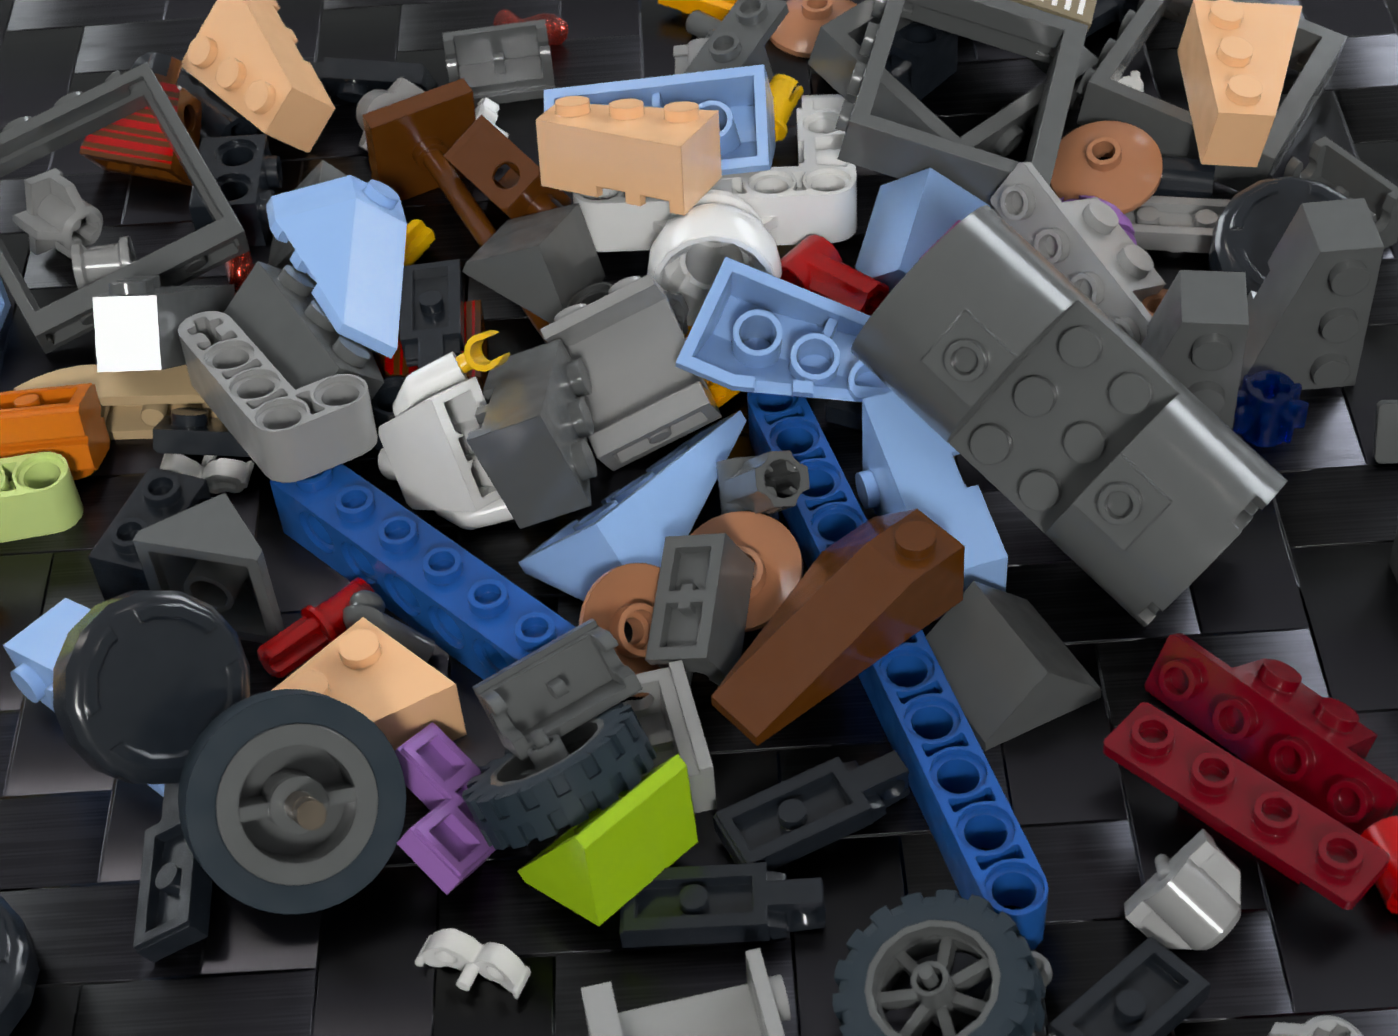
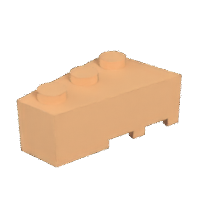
M217 0L198 34L190 43L188 51L182 60V68L263 133L309 153L334 112L335 107L311 63L303 60L295 45L298 40L294 32L285 27L277 13L280 9L276 0Z
M1193 0L1177 54L1201 164L1241 167L1258 166L1276 117L1302 6L1245 3L1231 0Z
M567 96L557 99L552 107L536 119L541 186L593 197L603 195L602 189L625 192L626 204L636 206L646 204V197L669 201L670 213L685 216L722 178L719 111L699 110V105L695 102H672L666 104L664 108L644 107V102L639 99H619L610 102L609 105L590 104L589 98L584 96Z
M364 617L272 689L313 691L353 707L369 718L383 732L394 751L432 722L452 741L467 735L456 683Z

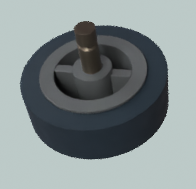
M280 689L258 693L245 698L227 708L208 724L193 744L186 758L179 783L178 810L181 828L193 856L221 889L240 902L259 910L279 914H304L324 910L342 903L365 888L379 874L393 854L396 843L401 835L406 813V787L403 771L392 745L383 732L364 714L324 694L301 689Z

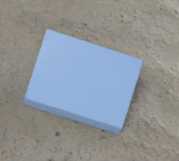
M927 168L881 185L855 269L888 285L890 293L919 259L958 220H963L976 209L988 204L932 168Z

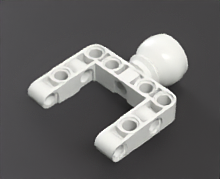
M841 94L802 95V108H796L798 166L771 167V170L722 175V178L685 216L670 213L669 201L646 197V204L636 206L626 204L625 192L602 189L603 195L599 197L572 192L573 204L579 203L596 251L650 250L647 275L651 274L664 291L669 290L672 294H682L689 308L687 325L693 326L725 257L781 279L782 264L777 249L778 245H798L808 235L821 236L831 243L849 239L856 233L857 229L856 165L838 160L846 132L835 129L843 102L846 99Z

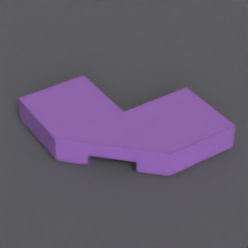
M432 722L395 750L403 771L405 785L431 811L413 825L396 844L448 895L480 867L496 849H494L493 845L489 846L485 841L462 797L463 791L468 789L467 783L474 776L481 774L480 769Z

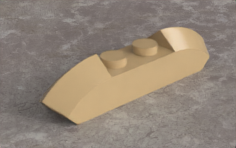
M97 364L81 365L40 375L13 389V391L86 383L95 384L101 405V417H104L110 440L153 439V428L165 415L171 416V410L177 408H202L208 410V417L218 418L193 388L186 365L164 370L97 372Z

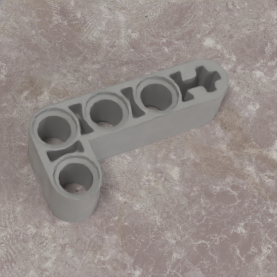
M218 311L197 313L186 318L179 325L177 331L193 388L261 471L272 481L291 483L304 480L360 457L371 451L376 445L378 436L369 389L366 381L361 377L351 374H337L295 390L226 313Z

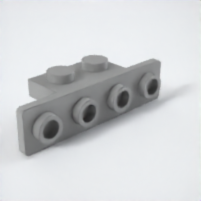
M1031 162L1018 163L991 197L992 206L1005 222L1141 346L1147 336V325L1152 318L1141 302L1148 296L1158 294L1166 285L1165 281L1153 268L1154 264L1149 254L1134 244L1118 224L1119 220L1113 209L1101 202L1098 197L1062 202Z

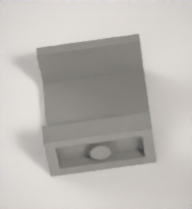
M651 274L642 278L640 276H631L622 279L611 286L608 290V295L589 305L581 303L569 306L555 316V322L540 329L548 343L561 339L572 361L581 359L584 363L592 386V393L585 396V402L594 424V434L588 436L597 459L612 471L722 417L706 380L675 367V362L683 348L686 337L664 290Z
M760 948L745 951L748 984L618 1013L611 981L581 988L589 1036H785L781 1022L791 1020V1014L782 976L779 974L768 977Z

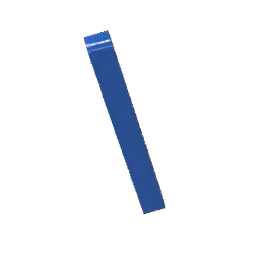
M747 392L749 439L755 456L769 451L790 450L793 457L800 464L808 467L809 489L802 492L798 497L796 506L781 512L809 569L823 550L865 523L867 519L806 397ZM920 630L858 674L859 679L893 751H896L909 770V786L961 897L969 900L973 894L989 901L995 913L999 914L1003 910L1015 922L1022 937H1025L1032 951L1042 941L1045 930L1049 890L1046 876L923 631ZM978 848H987L992 850L984 851ZM1013 905L1021 907L1022 909L1012 910L1004 908L1003 906Z

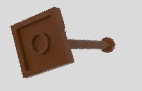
M464 78L362 115L373 180L380 181L393 189L399 195L400 201L440 187L480 247L497 232L461 179L465 178V176L444 157L445 153L476 121L473 91ZM521 307L545 343H548L540 329L551 323Z

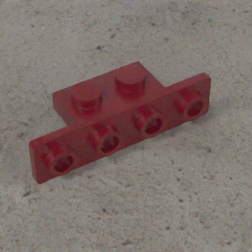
M1183 633L1170 635L1145 682V689L1148 693L1255 770L1357 834L1361 835L1369 826L1392 815L1398 804V783L1364 760L1378 735L1358 722L1359 715L1354 709L1339 700L1322 697L1301 683L1302 676L1297 670L1284 662L1263 658L1232 668Z
M1140 703L1104 739L1103 753L1107 757L1177 801L1180 808L1298 884L1300 882L1304 883L1344 910L1353 909L1388 867L1390 855L1386 851L1150 703Z

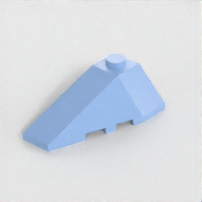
M725 257L675 362V367L732 391L862 402L864 398L892 391L851 352L853 342L871 317L870 315L728 257Z

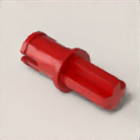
M357 577L318 606L307 605L301 609L302 618L258 648L257 656L263 668L272 677L283 678L315 656L347 630L343 622V609L349 606L351 596L361 590L375 592L365 580Z

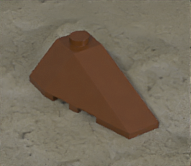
M918 509L869 519L821 552L712 694V705L756 746L760 745L963 601L965 546Z

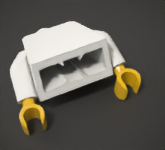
M488 330L472 336L465 345L464 353L456 356L452 351L408 375L392 405L395 418L379 426L378 431L383 445L378 455L379 470L387 479L398 481L406 503L412 509L434 510L438 516L467 530L514 519L467 442L469 432L481 428L483 424H478L475 413L477 407L487 403L476 376L467 379L466 373L472 369L482 372L492 370L503 365L510 356V352L491 361L483 355L481 350L483 341L498 334L499 332L496 330Z

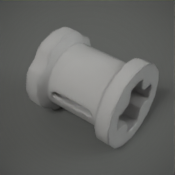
M129 236L120 237L118 243L88 248H85L81 243L71 245L72 266L78 290L137 261Z

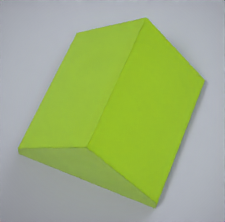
M679 754L640 776L642 780L633 789L619 793L617 795L619 799L604 810L597 808L589 813V819L568 829L521 867L517 872L525 883L597 926L605 922L652 882L665 868L672 865L698 842L687 765Z

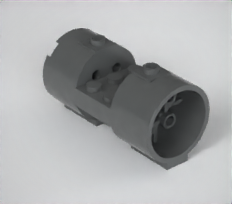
M988 205L981 206L961 220L910 269L874 311L851 347V352L947 443L957 450L1143 627H1146L1156 617L1155 614L1159 609L1164 611L1240 535L1245 526L1253 519V515L1259 508L1262 510L1268 505L1287 482L1278 471Z

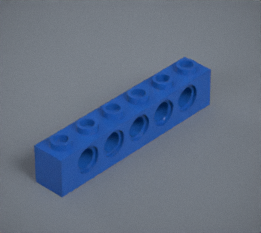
M344 464L296 482L281 483L270 480L283 532L350 582L357 577L365 580L375 593L381 596L388 610L418 632L433 639L437 646L483 680L575 628L567 620Z

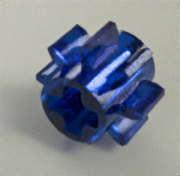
M1273 370L1260 371L1252 376L1245 375L1242 390L1238 391L1233 431L1236 434H1241L1249 443L1260 447H1273L1282 442L1290 443L1294 428L1305 427L1309 403L1300 400L1302 385L1300 383L1294 384L1289 376Z

